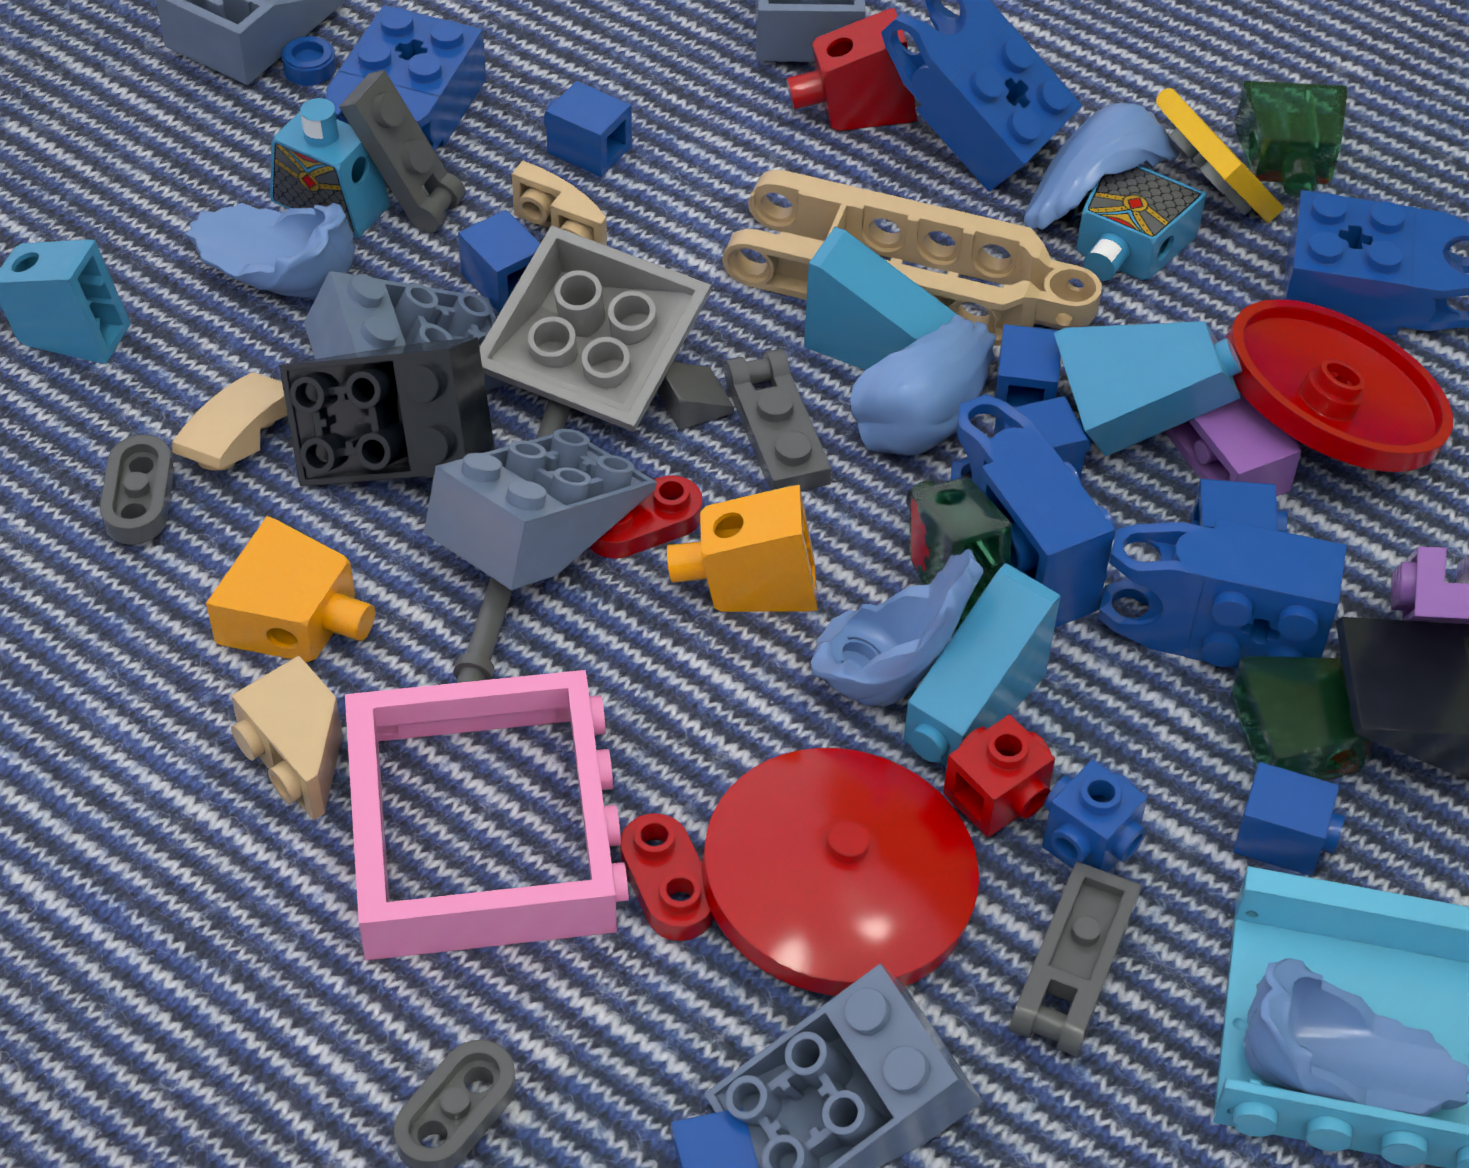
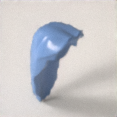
M1133 103L1107 105L1090 116L1061 146L1049 164L1025 211V226L1033 230L1035 228L1045 229L1054 220L1062 218L1069 210L1076 208L1086 193L1096 186L1104 174H1118L1135 168L1141 163H1147L1153 169L1157 164L1166 159L1177 160L1180 149L1173 145L1172 139L1166 133L1165 126L1157 121L1154 113L1146 111L1143 106Z
M333 202L327 207L315 205L314 209L290 208L282 213L267 208L257 209L240 203L234 207L221 208L216 212L201 211L198 219L190 223L191 229L186 232L187 238L196 246L195 249L200 254V260L204 264L220 270L228 277L260 290L309 300L316 299L329 271L349 272L354 261L353 253L356 249L353 243L354 233L350 229L348 219H346L342 207Z
M955 315L948 324H942L937 331L920 337L901 351L889 354L861 374L853 385L850 403L852 415L858 422L861 440L868 450L887 454L918 455L941 444L957 431L959 404L982 395L989 377L988 369L994 359L993 347L997 336L988 331L985 323H973L968 319H963L960 315Z
M966 549L961 555H951L943 570L939 571L934 580L928 585L908 586L879 605L862 604L858 610H848L833 618L817 639L816 650L811 660L812 676L822 678L843 697L856 700L861 705L885 707L896 703L907 695L921 681L942 653L956 629L972 591L983 574V567L976 561L973 552L970 549Z
M1285 958L1279 962L1268 964L1265 975L1256 985L1257 992L1248 1010V1026L1245 1032L1246 1036L1243 1039L1245 1059L1251 1071L1264 1081L1290 1091L1425 1117L1441 1109H1455L1468 1103V1066L1453 1060L1448 1051L1435 1041L1429 1031L1405 1027L1398 1020L1375 1014L1362 997L1341 990L1324 981L1323 975L1312 972L1301 960Z

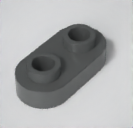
M151 435L131 436L117 443L109 454L100 501V513L106 533L116 542L127 545L148 542L158 536L166 525L174 478V466L170 449L160 438Z
M472 1040L455 1047L402 1107L395 1119L394 1137L398 1155L408 1168H455L464 1160L509 1106L516 1091L515 1067L510 1054L502 1046L488 1040ZM482 1080L491 1084L488 1090L481 1093H475L467 1089L475 1081ZM437 1134L446 1138L444 1143L438 1147L428 1148L421 1144L423 1139L429 1135Z

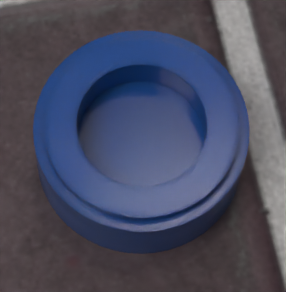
M304 36L296 38L289 42L281 53L284 75L288 80L298 85L312 86L324 83L333 77L337 69L334 47L330 42L319 37Z

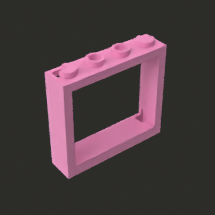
M586 670L345 694L358 920L365 961L617 932L616 902L629 901L627 875L624 862L611 863L609 847L621 845L617 805L604 806L602 790L613 789L611 758L609 749L596 750L595 735L606 734L602 695L589 696ZM571 722L591 880L390 902L378 741Z

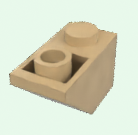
M298 655L231 695L237 721L236 724L231 726V731L237 745L248 759L253 761L259 757L269 768V778L280 797L288 804L297 801L314 821L325 814L343 734L336 696Z

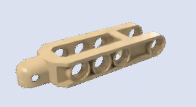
M775 169L764 172L758 178L750 195L748 205L750 213L755 220L767 228L780 231L779 235L757 229L739 230L732 234L722 257L725 270L737 282L750 287L807 300L809 262L832 229L838 227L846 230L876 254L891 258L890 261H886L956 314L962 316L963 319H968L973 323H985L988 331L997 336L994 346L1001 345L1004 324L1035 327V324L1060 330L1070 327H1087L1098 313L1102 288L1098 276L1090 270L1077 265L1051 260L1043 241L1030 227ZM778 193L783 195L790 201L792 207L783 208L774 205L767 198L766 194ZM879 218L888 219L899 227L900 232L888 233L877 227L874 220ZM933 231L946 233L953 238L955 245H940L933 241L928 233ZM989 244L1001 246L1009 252L1011 257L1005 259L995 258L989 255L983 246ZM751 249L763 255L766 262H753L747 259L741 250ZM903 261H906L931 268H936L947 271V274L905 265L902 263ZM959 274L1003 284L1004 286L1003 288L985 283L959 278ZM1077 278L1084 286L1080 288L1070 284L1069 280ZM966 302L977 303L987 309L989 315H973L967 312L961 304Z

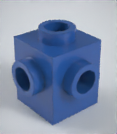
M1091 759L1074 778L1069 775L1063 776L1048 794L1044 808L1049 811L1042 848L1072 869L1075 862L1078 861L1109 873L1119 861L1126 862L1141 845L1147 831L1141 825L1148 796L1137 790L1136 786L1125 776L1119 773H1112Z

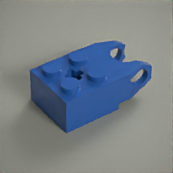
M925 0L930 20L936 30L928 23L901 13L881 31L886 50L892 58L903 84L921 103L916 111L986 190L990 192L1023 167L1083 105L991 1L957 0L960 7V15L958 16L945 8L941 0ZM898 30L908 32L914 38L920 51L919 53L911 52L902 45L898 37Z
M383 5L327 87L326 99L334 104L336 119L349 124L339 106L369 73L385 70L434 151H436L439 145L445 146L486 81L483 29L408 11L403 8Z
M1301 190L1288 240L1283 300L1301 301L1334 310L1383 334L1396 335L1399 327L1422 331L1469 327V311L1453 309L1449 306L1447 298L1469 295V257H1462L1449 251L1457 242L1469 241V222L1441 211L1398 205L1392 202H1378L1338 196L1332 193Z
M985 394L959 404L957 434L968 458L952 461L950 489L966 523L972 530L970 546L972 552L992 579L997 571L1007 563L1060 594L1055 628L1099 611L1103 586L1107 578L1110 552L1115 538V526L1108 511L1103 506L1095 504L1082 487L1075 468L1069 462H1063L1033 422L1007 402ZM978 414H991L1003 422L1004 429L996 433L994 437L989 438L973 426L969 420ZM969 471L972 472L971 486L962 479V476Z
M1216 518L1214 528L1185 522L1134 524L1116 529L1109 563L1129 579L1104 586L1098 619L1114 632L1155 651L1208 662L1214 666L1233 667L1271 675L1281 680H1295L1313 684L1339 605L1347 545ZM1134 542L1150 544L1157 549L1160 554V560L1149 562L1133 560L1126 554L1124 547ZM1127 597L1149 606V609L1141 617L1127 618L1117 613L1112 603L1117 599Z

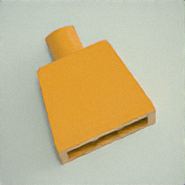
M800 485L788 486L707 505L700 512L701 541L667 545V563L671 582L707 579L714 608L721 612L818 611L815 558Z
M266 516L206 602L215 643L287 659H293L299 655L304 662L317 659L333 633L360 642L363 641L371 631L375 619L374 605L354 599L355 589L351 563L344 555Z

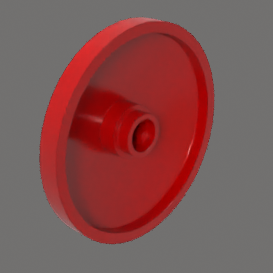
M1264 300L1242 309L1225 336L1231 342L1242 368V372L1233 375L1236 386L1241 394L1276 427L1304 445L1331 458L1376 471H1413L1430 464L1437 457L1452 433L1453 413L1445 393L1432 375L1395 342L1373 328L1342 313L1301 301Z
M812 748L798 750L769 759L749 770L726 791L716 806L708 825L702 854L701 873L707 903L720 929L733 946L753 964L773 977L792 986L825 995H838L880 963L905 987L927 976L952 954L961 941L973 913L978 894L979 870L976 851L964 822L947 799L930 783L902 765L880 756L851 749Z

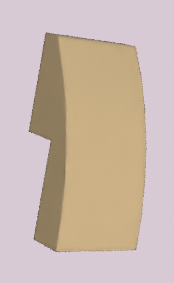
M522 160L512 173L514 216L550 228L552 225L607 246L606 216L598 206L572 184L541 167Z
M251 372L225 387L201 407L185 424L172 441V453L194 460L204 469L226 470L233 467L235 462L260 451V429L271 427L275 421L287 416L282 382L256 372Z

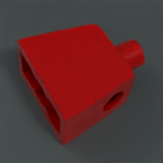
M895 9L884 10L817 37L812 43L816 70L786 78L793 109L796 110L823 103L830 126L836 131L917 121L914 95L903 84L892 58L886 50L881 31L897 17ZM898 30L900 42L908 49L903 30Z

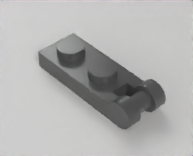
M386 71L369 73L339 108L410 221L416 228L432 234L445 221V211L447 208H456L464 198L466 189L460 179L446 171ZM422 186L425 187V189L427 190L429 196H427V194H426L425 191L423 190Z
M784 349L766 351L763 354V358L747 362L744 357L725 360L724 375L728 390L769 490L800 485V489L803 491L830 485L832 468L791 376L788 358ZM767 381L770 385V388L754 390L752 386L753 384Z
M1078 861L1075 862L1016 1005L1009 1031L1026 1038H1030L1032 1033L1039 1034L1057 1041L1056 1049L1076 1057L1078 1056L1138 902L1141 884ZM1047 993L1072 1002L1068 1015L1043 1006Z

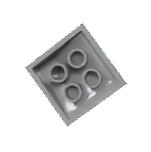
M551 225L480 346L483 374L635 432L711 293V285Z

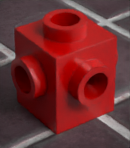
M1009 714L988 729L982 726L973 730L961 742L959 748L948 755L943 794L989 838L1019 816L1022 819L1030 818L1044 806L1046 798L1051 791L1050 783L1055 757L1051 754L1046 742L1038 734L1032 731L1028 732Z

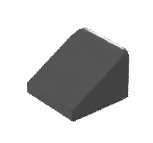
M673 362L657 390L659 397L679 430L734 413V406L711 368L707 366Z

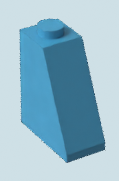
M834 227L809 262L804 348L860 369L866 370L889 354L901 351L920 337L937 331L942 324H948L953 316L958 315L841 228Z
M1205 321L1070 327L1054 332L1084 430L1105 456L1241 398L1233 375L1242 372L1236 352L1228 338L1218 342Z
M1005 563L997 571L908 701L903 741L911 745L914 751L923 759L930 762H938L947 768L948 755L959 748L961 742L968 734L982 726L988 729L1007 715H1011L1046 676L1061 595Z

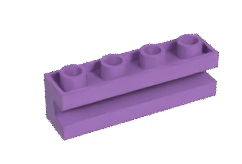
M1417 547L1407 560L1401 562V565H1398V569L1392 572L1391 610L1402 611V620L1469 624V555L1457 564L1456 583H1445L1447 548Z

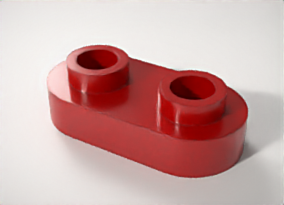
M669 475L653 479L657 482L655 490L589 548L602 557L612 559L625 558L692 533L700 525L702 493L699 487L691 480L681 476Z
M646 814L632 820L625 827L621 835V862L625 863L627 878L650 927L658 935L673 941H687L697 938L708 930L714 917L707 903L703 888L702 863L685 828L676 819L664 814ZM660 840L664 843L659 846H650L644 842ZM677 892H684L691 897L684 901H676L669 896Z

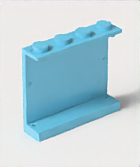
M1247 866L1235 905L1213 1123L1233 1126L1237 1131L1249 1136L1263 1137L1273 1134L1304 1140L1313 1147L1325 1151L1350 1149L1381 1155L1388 1162L1401 1166L1427 1164L1442 1168H1469V1093L1467 1094V1104L1455 1109H1441L1425 1117L1290 1091L1268 1083L1253 1073L1245 1059L1243 1044L1248 1026V1010L1257 992L1256 985L1265 975L1269 963L1292 958L1303 961L1305 966L1312 972L1323 975V980L1329 984L1362 997L1375 1014L1398 1020L1405 1027L1429 1031L1435 1041L1448 1051L1453 1060L1463 1063L1469 1068V907Z

